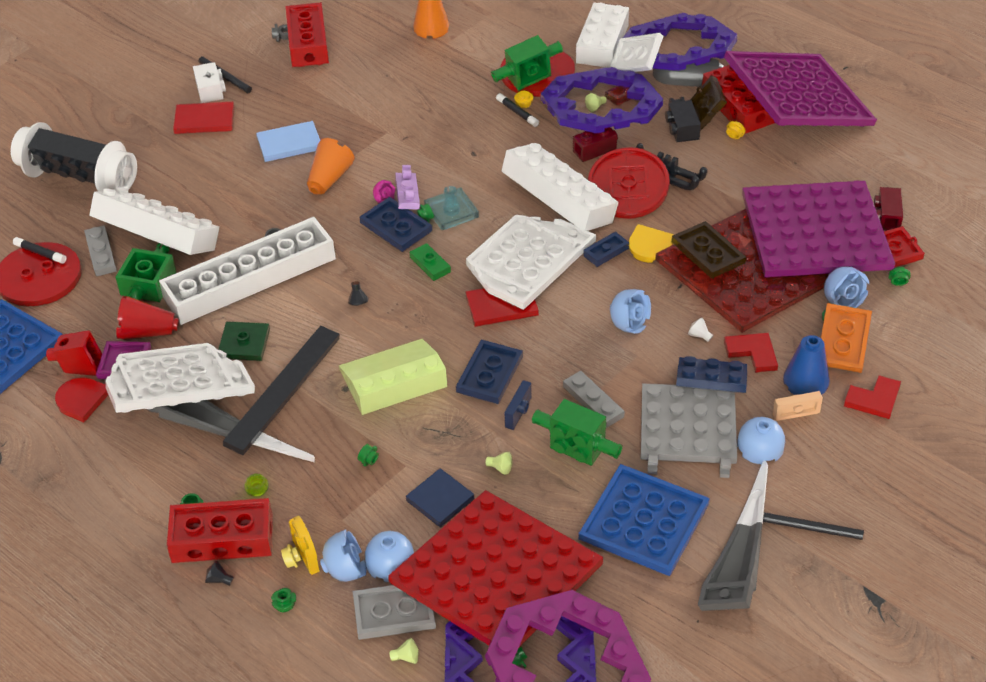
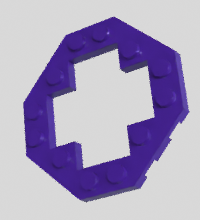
M679 13L630 27L623 36V38L654 33L666 36L671 29L702 30L701 39H715L708 49L694 46L689 48L685 56L676 53L660 54L658 52L652 69L675 71L684 70L687 65L692 63L696 66L708 63L710 58L722 59L726 51H731L737 42V34L712 16L704 14L688 15L687 13Z
M615 67L558 76L541 93L542 103L547 104L549 112L552 116L557 117V122L560 126L593 133L604 132L605 128L613 126L615 130L630 127V123L633 122L640 124L649 123L663 106L662 96L642 74H637L634 71L617 70ZM600 82L629 88L627 98L639 100V103L631 112L612 108L605 117H601L593 113L587 114L574 110L576 108V101L570 100L565 96L574 87L592 91Z
M561 616L556 629L572 641L557 655V660L573 673L565 682H596L594 631ZM449 621L446 624L444 682H474L467 675L483 662L482 655L468 644L474 636Z

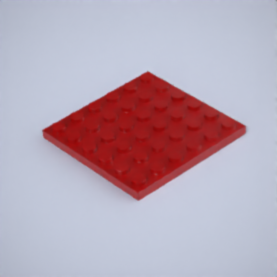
M485 490L388 575L389 583L489 646L506 608L570 590L576 591L603 565V557ZM528 625L519 647L537 630L536 628Z

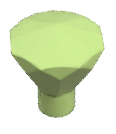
M592 93L588 94L585 98L586 107L591 112L597 111L600 105L605 104L607 101L605 96L599 97Z
M503 452L496 457H487L486 466L495 467L504 475L509 474L512 468V456L510 452Z
M412 638L406 640L398 649L389 652L391 661L401 659L414 664L418 662V648Z

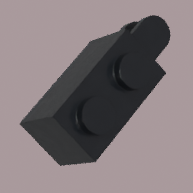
M684 97L675 100L670 98L668 111H665V119L670 124V133L674 135L676 143L699 140L701 124L692 101H685Z

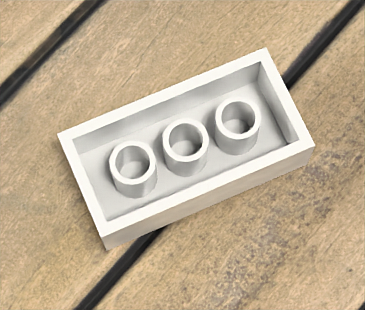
M593 3L576 44V63L605 68L610 67L619 40L623 38L628 28L629 7Z

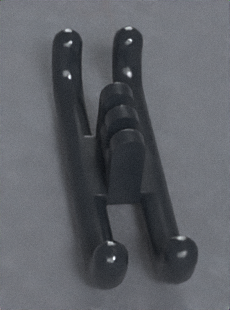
M638 143L636 148L644 149V145ZM661 151L657 155L668 170L669 184L684 190H694L698 187L699 182L707 176L708 171L706 167H701L699 173H694L678 167L679 159L677 157H673L671 160V155L666 154L664 157V153ZM675 176H682L684 178L690 179L691 182H686L684 180L676 178Z

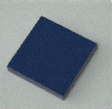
M441 468L406 495V501L440 528L475 499L473 492Z

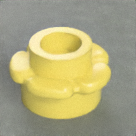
M288 544L286 548L281 549L287 568L293 566L297 568L298 562L302 560L297 546L292 547Z

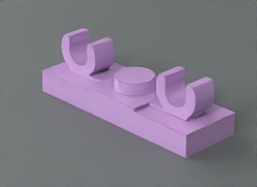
M402 165V173H395L399 209L419 210L420 202L416 173H411V165Z

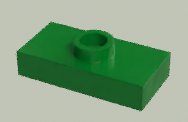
M427 243L409 252L410 258L433 281L451 273V266Z

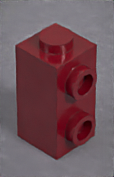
M611 127L604 129V132L600 133L585 131L574 135L573 152L582 162L604 155L617 149L618 134Z
M880 187L879 194L874 197V206L877 208L876 212L883 230L887 231L901 227L904 216L901 188Z

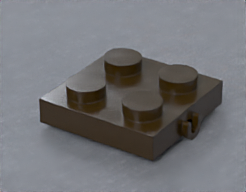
M712 75L702 86L697 87V92L690 99L699 118L701 130L711 122L712 118L727 103L718 79Z

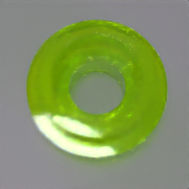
M252 474L246 479L244 487L248 495L257 497L267 492L269 483L263 475Z

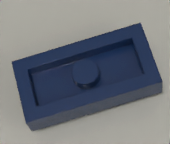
M615 231L584 249L583 256L598 267L629 249V242Z
M523 380L504 412L505 428L514 430L522 414L527 413L529 402L532 398L531 382Z

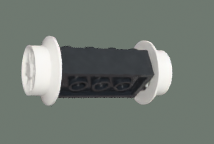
M43 122L35 123L31 127L20 128L16 132L11 144V158L13 162L21 166L24 174L29 177H38L43 171L46 173L52 172L65 178H75L80 182H91L96 185L97 191H103L104 188L115 190L116 187H123L129 190L134 183L137 173L136 157L134 154L127 152L121 142L112 141L106 145L54 132L49 125Z

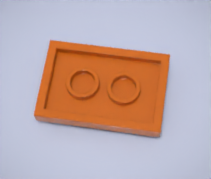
M827 303L821 339L825 344L828 367L862 373L872 311Z

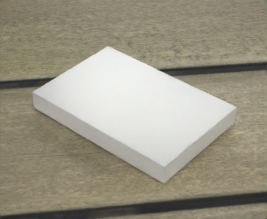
M654 33L620 38L610 67H615L617 70L634 72L652 70L663 35Z

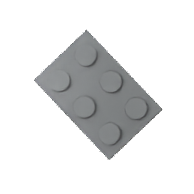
M394 585L353 591L358 640L436 629L434 611Z

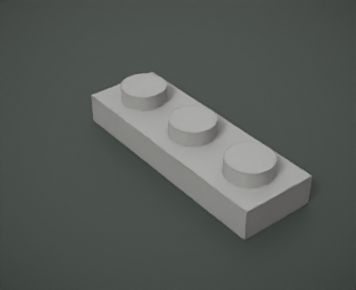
M105 225L84 230L96 277L117 272Z
M582 371L563 381V387L585 408L606 416V428L624 418L625 411Z

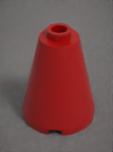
M123 296L120 301L117 318L121 327L116 328V337L123 340L172 335L173 331L178 330L179 318H175V313L129 296Z

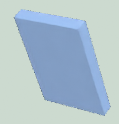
M313 121L256 133L265 162L314 152L320 142Z

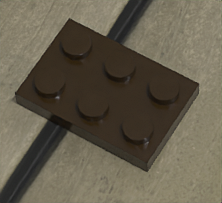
M706 221L672 235L671 243L711 279L746 262V256Z

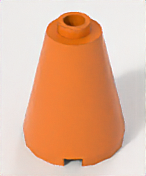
M418 0L413 24L414 32L422 38L433 36L434 39L442 37L448 32L449 21L442 0Z
M323 138L317 145L307 181L309 191L313 194H324L352 166L355 160V156L349 147L345 144L343 147L338 145V140Z

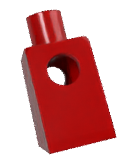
M87 330L59 336L54 348L47 349L46 357L48 361H57L65 373L97 376L96 372L102 352L91 331Z

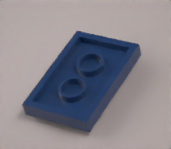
M388 197L359 217L362 225L402 252L432 232V225L409 209H399L398 202L391 197Z
M481 339L456 385V393L499 404L523 358V350Z
M693 356L679 357L676 386L746 393L747 364L740 361L724 362L714 358L704 360Z

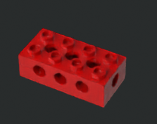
M322 2L285 6L292 67L329 63Z
M730 65L703 74L702 85L711 75L718 79L727 101L720 112L730 122H740L745 128V134L775 123Z
M269 498L170 505L167 549L171 562L181 563L272 556L273 514Z

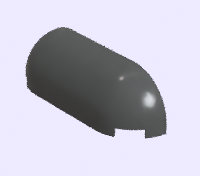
M710 58L708 63L698 66L692 63L687 65L686 69L680 71L653 69V76L660 83L667 85L698 87L702 86L704 73L724 66L719 63V60Z

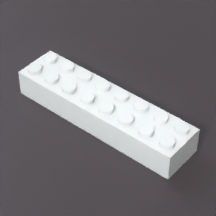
M312 217L159 280L163 299L171 311L175 313V317L179 318V323L182 325L335 260L334 242L316 218Z

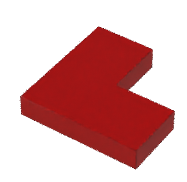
M769 333L724 336V345L728 358L750 356L755 373L778 370V363Z
M879 375L873 391L850 385L844 407L890 419L901 381Z

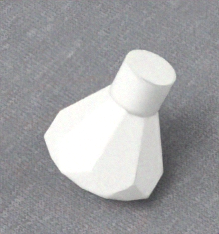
M703 318L693 322L688 332L690 336L703 338L707 342L714 336L708 331Z

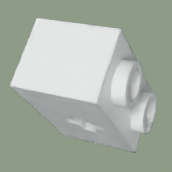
M215 62L193 66L201 103L223 100V92L226 91L221 69L216 68Z

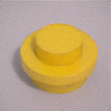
M520 91L515 94L514 101L521 108H527L533 102V95L528 91Z
M731 121L726 126L727 135L733 139H739L745 134L744 126L738 121Z

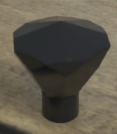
M352 282V291L348 303L357 306L368 302L369 297L361 289L360 282Z
M217 560L207 569L205 583H224L230 586L234 577L227 574Z

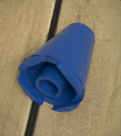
M809 335L801 340L784 372V385L786 383L789 387L788 390L794 395L820 391L822 395L828 389L830 378L825 344L817 336Z

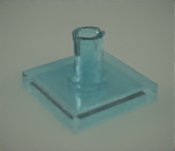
M449 186V192L448 188L445 187L443 194L424 200V204L428 203L434 214L433 219L441 230L479 218V211L461 187Z

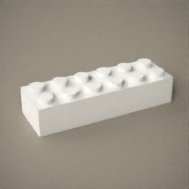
M531 143L506 150L502 172L580 230L585 232L613 223L619 202L612 198L610 194L598 188L596 184L584 178L582 174L571 169L568 164L557 159L554 154L543 149L540 144Z
M116 187L115 190L104 188L103 191H97L93 194L89 216L189 255L215 251L219 226L213 225L211 220L195 218V215L192 213H182L176 207L163 206L158 200H147L144 195L129 193L128 189L123 187Z

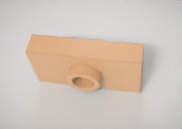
M820 391L775 399L773 417L775 421L818 414L821 410L823 397Z

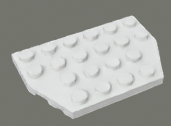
M515 215L466 258V265L488 293L524 310L583 254L584 249L596 242V234L589 231L583 232L575 225L562 219H554V222L541 221V217Z
M209 343L119 354L116 363L112 367L111 375L106 378V390L116 413H126L138 409H153L166 405L175 406L188 402L197 403L209 399L218 400L230 396H244L254 393L255 385L242 362L237 359L234 361L228 359L225 352L217 350Z

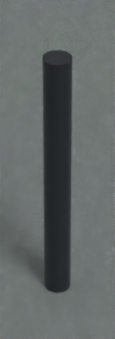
M203 56L199 58V63L202 65L213 63ZM216 65L217 69H221L222 78L246 93L252 91L251 86Z
M764 512L763 522L863 540L864 530L766 512Z

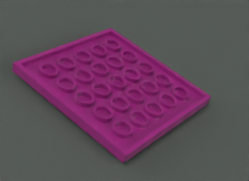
M726 51L724 58L730 67L733 68L738 77L745 83L777 125L864 127L874 126L877 121L876 117L821 54Z
M866 181L743 187L742 196L764 277L829 274L840 267H853L861 272L894 269L895 261Z

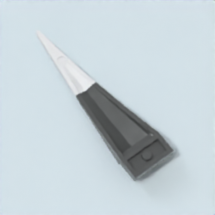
M207 400L147 409L150 412L159 413V418L225 437L240 421ZM263 432L253 443V445L315 462L314 455L279 441Z
M766 461L762 462L749 498L726 546L702 585L698 601L701 611L750 608L752 595L756 591L768 472Z

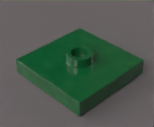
M226 321L218 350L225 352L228 359L262 361L270 331L269 323Z

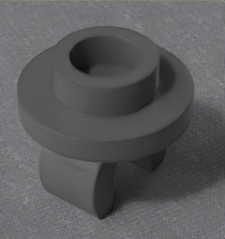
M275 24V27L271 28L272 38L276 39L277 42H279V38L282 40L289 39L286 24L279 27Z

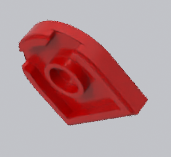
M74 378L58 388L55 394V402L61 413L85 422L106 399L108 392L106 385L90 378Z

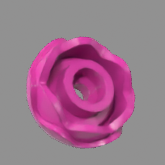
M381 180L376 183L373 188V197L377 203H381L388 197L395 198V187L390 181Z

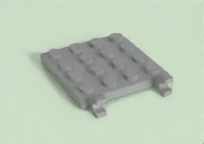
M642 383L641 459L648 460L647 474L657 475L658 460L720 463V478H729L731 464L737 463L735 392Z

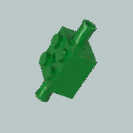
M536 35L505 49V66L491 71V76L496 83L508 77L519 91L551 76L550 57L562 53L563 47L559 41L547 46Z
M161 243L157 244L154 251L132 248L115 277L120 295L129 296L137 300L144 299L160 302L163 295L159 280L176 274L173 256L168 254L170 248Z
M563 399L552 416L539 409L532 416L533 424L549 430L550 448L558 453L570 456L578 462L592 466L601 452L615 459H618L622 452L623 445L605 438L606 416L574 402Z

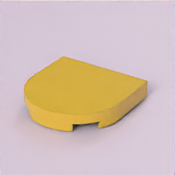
M638 224L629 238V250L635 259L642 262L652 263L653 260L661 258L663 260L669 255L674 246L671 243L672 235L674 234Z
M299 515L289 520L291 538L295 547L297 546L306 568L313 575L320 572L315 547L303 520Z

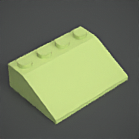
M423 339L339 365V369L362 415L447 387L446 367L438 353Z

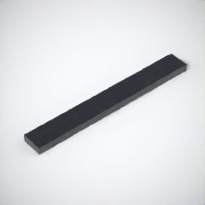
M320 325L223 440V446L244 456L337 343L340 334Z

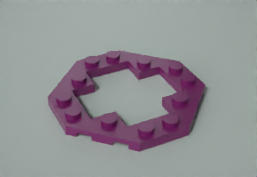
M573 590L506 608L485 654L488 665L492 666L495 673L496 682H534L535 674L512 663L528 625L552 636L561 616L608 638L600 660L624 671L620 682L651 681V677L620 613Z

